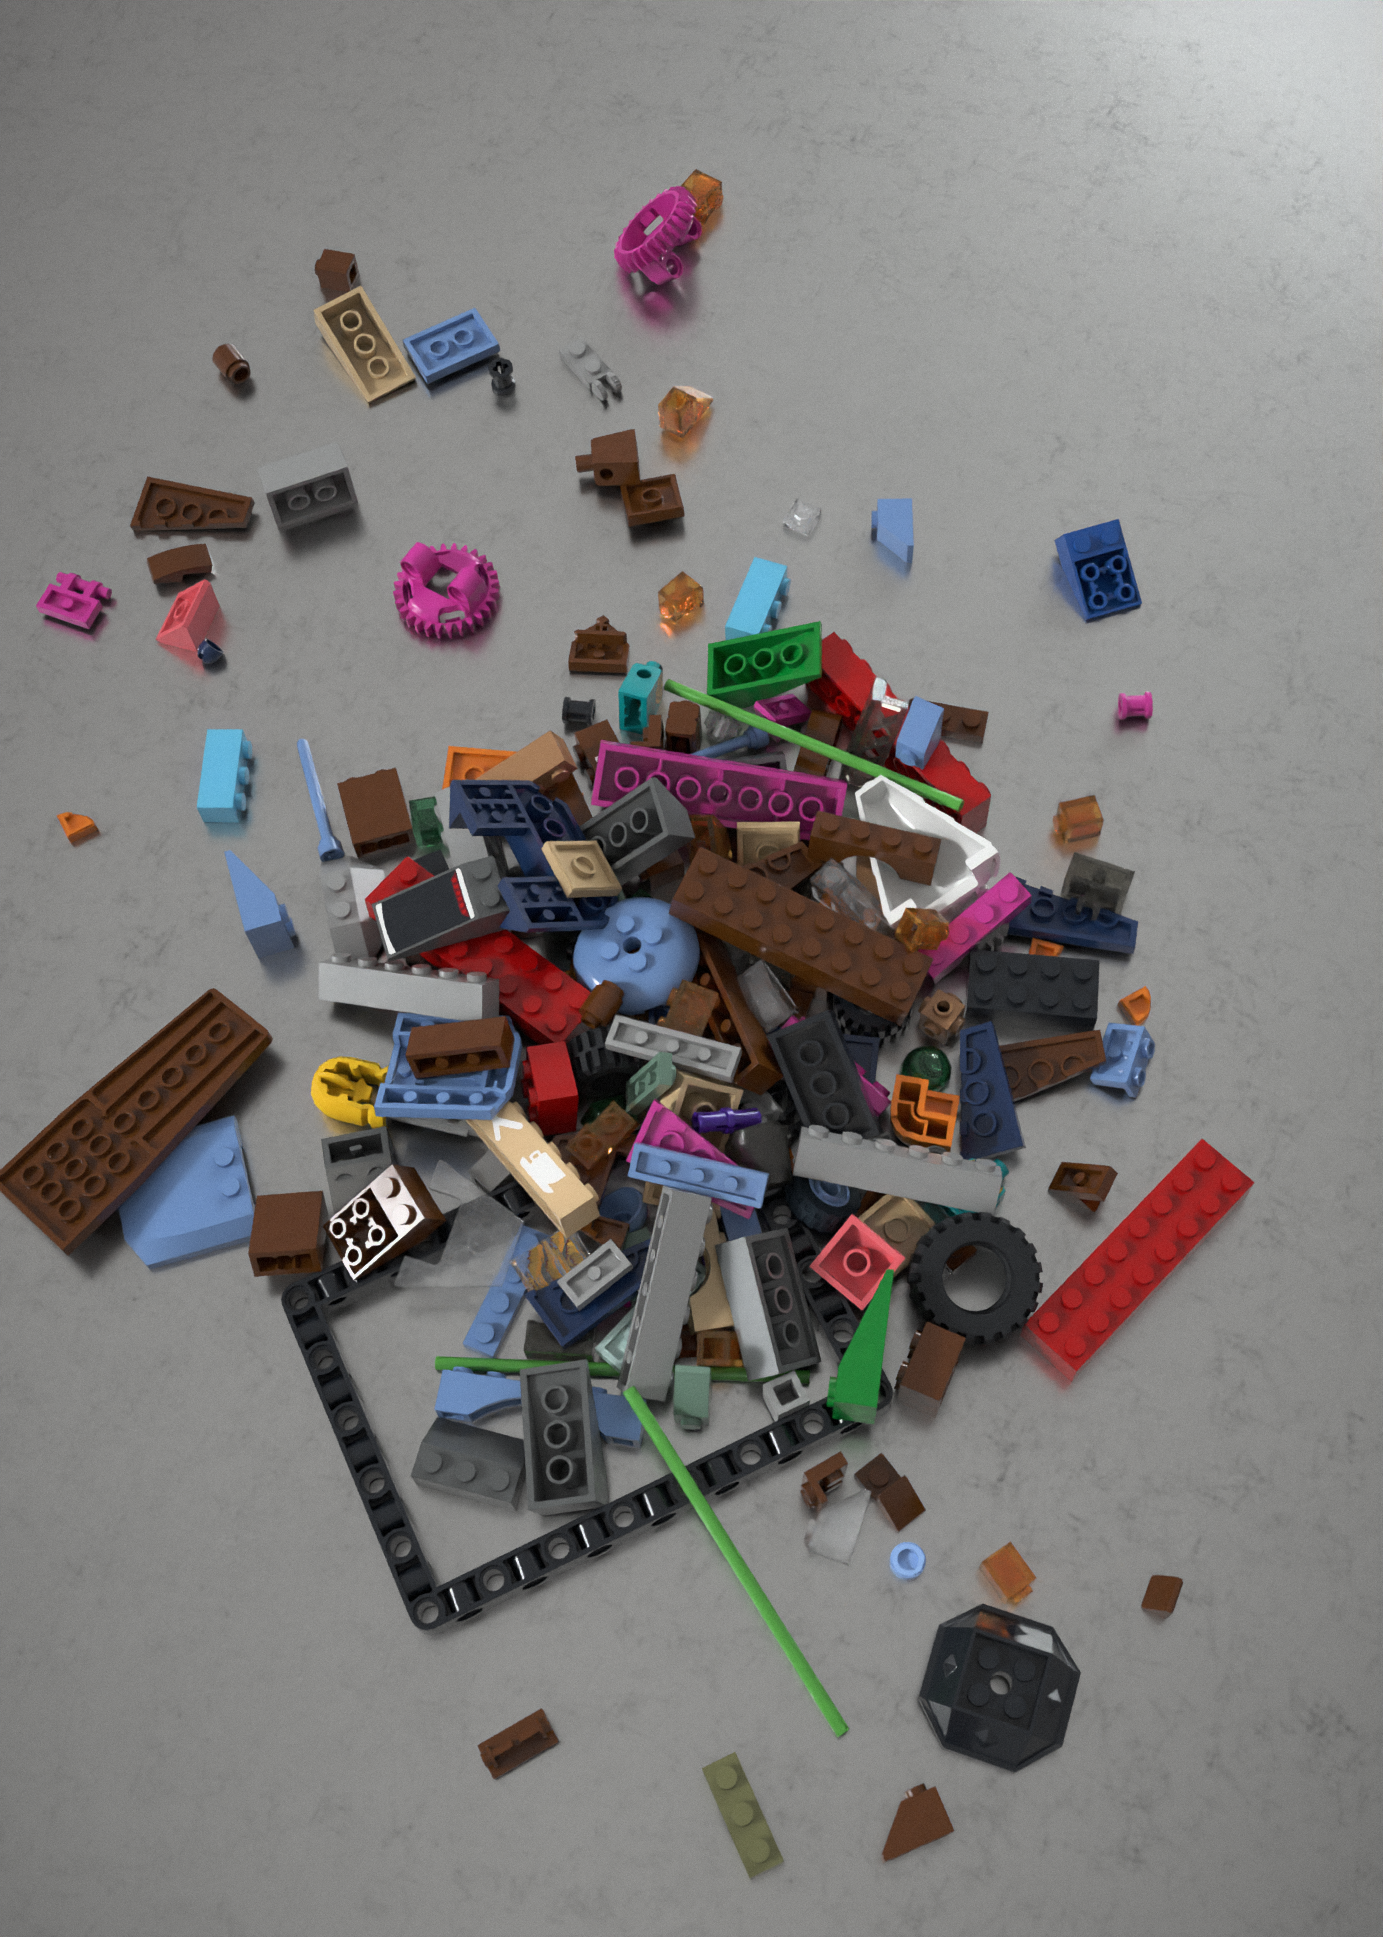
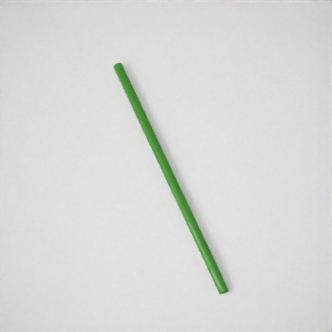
M668 679L664 685L665 691L876 778L882 775L909 791L959 812L963 808V799L673 680Z
M436 1356L435 1370L453 1371V1367L459 1366L477 1372L520 1373V1369L572 1361ZM588 1362L590 1376L619 1377L620 1375L607 1362ZM673 1365L672 1372L675 1379V1365ZM700 1366L710 1367L712 1380L769 1382L791 1372L788 1371L748 1381L746 1370L743 1367ZM795 1369L801 1384H809L810 1370Z
M635 1386L630 1387L623 1392V1395L836 1736H841L850 1728Z

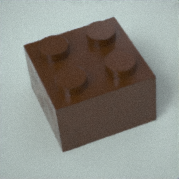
M926 1322L923 1331L916 1329L907 1356L911 1360L909 1363L903 1360L896 1377L894 1389L899 1391L897 1402L936 1418L960 1360L966 1338L929 1322Z

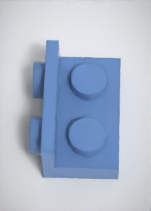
M1109 1022L1103 1038L1106 1064L1094 1068L1090 1079L1094 1085L1124 1088L1129 1097H1137L1139 1088L1144 1085L1146 1080L1145 1070L1148 1060L1153 1057L1155 1052L1154 1040L1145 1026Z

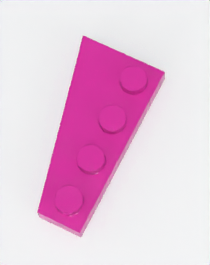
M657 1099L653 1100L634 1144L636 1142L738 1166ZM634 1144L626 1160L629 1163L631 1162ZM711 1197V1202L747 1219H750L755 1207Z

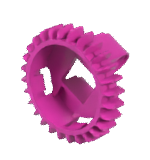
M676 186L670 187L669 190L664 189L662 194L657 193L656 197L653 200L650 199L647 205H642V209L635 213V217L629 221L628 226L623 228V234L618 236L619 241L615 243L614 258L625 272L631 273L633 271L636 273L640 269L657 285H663L682 275V262L672 250L675 246H683L698 239L702 234V226L693 215L696 212L694 208L697 206L695 203L697 200L684 187ZM660 215L663 221L652 233L646 235L644 233L645 229Z
M416 542L400 561L402 572L397 573L399 581L394 582L396 590L393 591L394 599L396 600L395 604L402 620H406L409 627L415 626L417 633H421L425 629L426 636L430 637L435 632L439 640L442 634H448L449 638L452 639L453 633L459 632L463 637L465 629H469L474 633L473 625L483 626V617L490 619V610H496V601L499 600L500 596L497 571L494 570L492 562L487 563L486 555L478 557L477 549L468 553L467 545L458 550L456 543H453L451 549H446L443 543L440 550L436 551L433 545L429 548L423 543ZM440 567H444L457 574L447 587L448 599L425 587ZM458 610L463 611L465 614V618L462 620L459 616L445 619V623H441L439 618L444 613Z

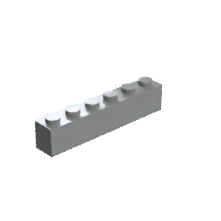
M335 953L331 955V959L319 962V999L469 1021L499 1017V979L488 978L484 972H469L466 975L459 974V970L456 968H442L437 971L431 970V965L416 964L408 967L404 966L403 961L398 960L380 963L377 962L375 957L351 959L350 954Z
M810 1125L809 1128L801 1127L793 1166V1175L978 1213H991L994 1216L1003 1177L1000 1166H996V1163L987 1159H976V1162L965 1160L961 1155L953 1152H943V1155L930 1153L927 1148L918 1145H911L909 1148L896 1146L895 1142L882 1138L876 1139V1141L862 1139L861 1135L853 1132H843L842 1135L831 1133L829 1129L819 1125Z
M663 1185L617 1383V1388L622 1392L635 1386L642 1398L665 1402L667 1392L672 1390L674 1384L672 1369L675 1358L679 1357L682 1349L681 1330L682 1326L687 1323L690 1313L688 1305L690 1291H693L697 1284L698 1276L695 1269L698 1257L700 1258L703 1255L705 1249L704 1230L706 1224L711 1221L713 1214L712 1198L709 1196Z

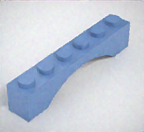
M459 1366L453 1367V1371L443 1369L434 1410L439 1418L474 1423L493 1412L522 1406L520 1380L506 1379L507 1376L505 1374L492 1371L487 1372L486 1376L473 1374V1370ZM592 1387L600 1436L608 1444L641 1448L644 1427L623 1395V1392H621L620 1396L607 1394L606 1389Z

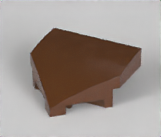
M602 615L596 619V624L586 630L577 629L574 631L575 640L571 643L568 660L569 671L627 673L630 654L627 634L624 631H617L611 626L607 617Z

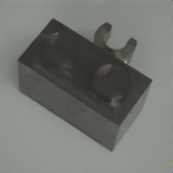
M1074 852L1064 878L1061 895L1078 899L1075 909L1076 915H1080L1082 908L1090 907L1093 910L1091 918L1093 921L1098 918L1101 908L1121 915L1135 871Z

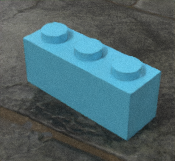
M754 557L725 625L726 640L772 630V625L770 624L773 618L777 619L782 604L780 602L782 595L787 596L791 585V579L787 578L786 565Z
M207 729L197 800V810L203 822L239 823L241 811H245L246 797L243 791L244 785L249 783L247 759L252 758V743L247 741L243 729Z

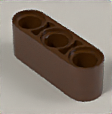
M813 709L805 735L836 747L842 727L843 715ZM801 747L794 772L827 777L832 759Z

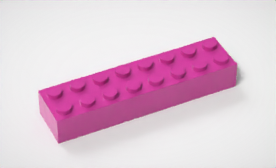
M601 740L591 805L609 807L653 777L657 778L687 809L690 821L737 828V822L799 821L800 839L810 840L817 811L842 816L847 783L842 779Z

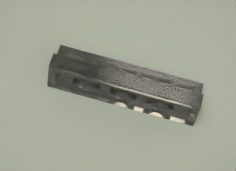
M875 677L846 752L883 767L906 715L909 703L885 696L887 680ZM881 707L898 711V714L885 718L880 710ZM884 728L888 735L876 738L872 731ZM875 748L879 756L868 759L864 751ZM841 764L839 779L844 780L848 784L862 787L866 782L876 778L874 776L866 778L854 774L855 771L859 770Z

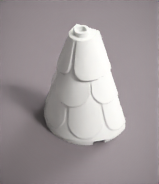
M882 775L866 782L861 789L855 792L861 821L942 839L931 886L900 879L897 872L890 865L870 857L883 914L893 929L900 933L913 934V929L922 928L924 932L940 928L952 922L989 890L986 883L991 876L992 878L997 876L1000 867V855L990 841L955 822L951 816L928 805L922 797Z

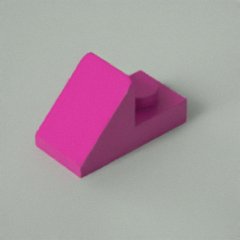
M793 693L759 700L754 704L756 715L787 728L789 725L806 722L812 712ZM768 733L774 741L780 742L781 738Z

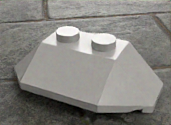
M352 856L321 862L320 880L329 930L335 953L350 954L351 959H358L360 957L376 958L377 953L383 947V942L377 922L369 917L365 898L386 878L385 872L381 868Z

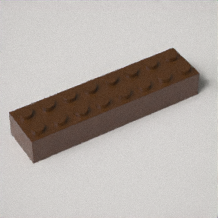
M702 847L698 849L680 883L669 910L670 915L899 1026L902 1025L933 961V958Z

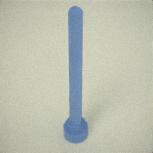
M749 726L743 732V735L693 752L691 755L716 758L746 746L759 749L769 744V736L767 732Z
M299 739L297 741V749L321 836L317 848L320 860L325 862L343 858L342 843L332 834L308 741L306 739Z

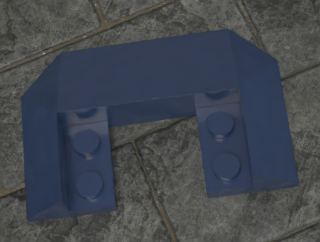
M452 780L450 783L449 829H469L472 836H505L525 877H505L498 884V888L510 910L499 928L529 933L593 930L606 927L610 917L605 915V911L608 907L614 906L617 903V896L567 898L541 849L546 841H587L567 803L557 797L552 801L538 792L540 786L530 780Z

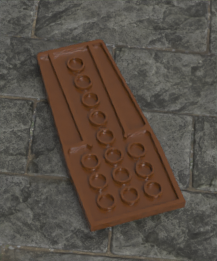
M209 989L62 1111L0 1170V1192L69 1256L151 1176L272 1043L273 1038L265 1027L217 989Z

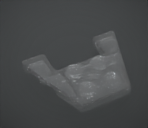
M439 1160L429 1190L461 1200L444 1253L438 1266L404 1256L394 1285L397 1287H502L524 1221L491 1196L484 1193L446 1162Z

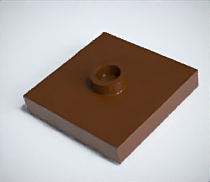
M675 474L642 479L641 485H620L629 527L685 516Z

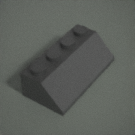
M653 777L580 826L587 841H597L610 867L617 876L620 885L628 882L695 839L687 809L657 778Z
M788 1228L746 1236L715 1245L726 1297L729 1302L748 1381L822 1362Z

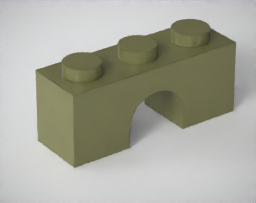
M736 1752L703 1767V1774L750 1881L784 1864L782 1855Z

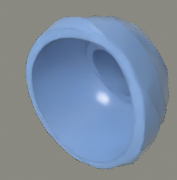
M621 1187L603 1199L599 1214L606 1218L628 1223L630 1225L629 1233L642 1229L648 1215V1205L642 1201L643 1194L634 1187Z

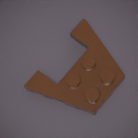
M619 1132L617 1135L598 1136L597 1133L555 1135L553 1143L561 1153V1160L565 1164L570 1162L578 1171L583 1185L589 1183L599 1197V1201L596 1202L599 1211L617 1156L620 1155L628 1158L638 1134ZM599 1216L581 1228L580 1231L601 1245L612 1239L616 1246L623 1251L630 1225Z

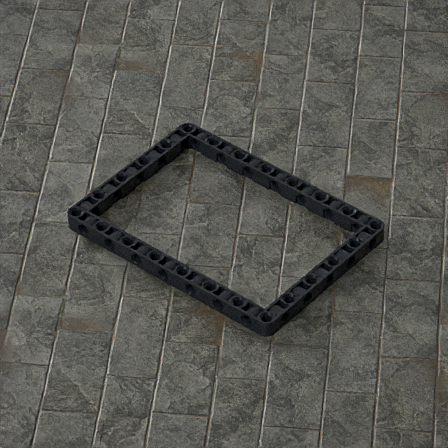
M743 1103L739 1104L738 1110H741ZM643 1122L622 1132L638 1134ZM734 1130L729 1135L726 1144L730 1159L740 1167L769 1173L763 1205L761 1209L758 1208L759 1216L767 1232L788 1228L807 1306L810 1305L818 1321L819 1332L838 1366L851 1340L840 1342L834 1337V1334L839 1330H847L853 1338L859 1323L845 1296L824 1278L821 1277L817 1282H808L803 1277L807 1272L814 1271L809 1266L821 1251L808 1226H806L807 1224L800 1221L796 1214L790 1210L789 1203L785 1199L786 1192H784L786 1185L757 1130ZM617 1156L608 1184L628 1176L630 1163L626 1161L627 1157ZM751 1158H756L761 1162L760 1165L754 1168L748 1167L744 1163ZM517 1180L444 1213L443 1216L446 1221L423 1240L433 1242L427 1251H418L417 1248L420 1244L418 1243L371 1271L370 1275L363 1280H353L343 1261H340L322 1269V1272H316L286 1287L281 1297L283 1309L408 1615L419 1631L431 1636L440 1634L694 1509L688 1497L678 1491L680 1484L673 1473H669L437 1586L428 1564L430 1563L416 1529L402 1504L403 1498L391 1469L377 1444V1436L363 1402L350 1379L352 1376L338 1342L326 1322V1315L329 1314V1310L350 1300L356 1302L390 1286L391 1281L413 1271L416 1274L452 1257V1253L473 1243L477 1246L512 1229V1225L534 1215L537 1218L545 1214ZM484 1213H492L494 1215L487 1223L478 1222L479 1217ZM779 1214H786L791 1218L786 1224H778L773 1219ZM303 1297L309 1298L306 1306L294 1309L297 1300ZM326 1356L333 1357V1362L329 1367L324 1369L318 1368L322 1358ZM883 1368L879 1391L884 1395V1400L877 1403L875 1419L886 1414L892 1403L893 1389ZM825 1397L685 1467L707 1502L867 1423L833 1419V1407H827L828 1398ZM352 1416L359 1418L356 1427L350 1430L343 1429L347 1418ZM809 1420H817L822 1424L823 1428L819 1433L811 1434L804 1429V1424ZM754 1450L759 1453L761 1458L756 1464H746L741 1459L743 1453ZM376 1478L384 1479V1486L380 1491L375 1493L369 1492L371 1481ZM626 1511L634 1515L633 1522L627 1527H619L615 1524V1519L621 1512ZM400 1542H411V1549L406 1556H395V1548ZM566 1543L570 1548L564 1558L556 1559L551 1556L552 1548L556 1544ZM500 1574L504 1576V1584L500 1589L496 1591L487 1589V1581L492 1575ZM429 1606L438 1607L439 1612L436 1620L431 1623H423L421 1617L424 1609Z

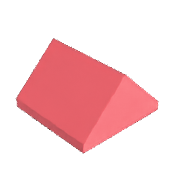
M205 579L178 593L155 640L163 644L197 652L220 607L209 581Z
M851 1214L809 1267L858 1308L863 1310L873 1298L886 1270L891 1269L895 1271L906 1257L854 1214Z

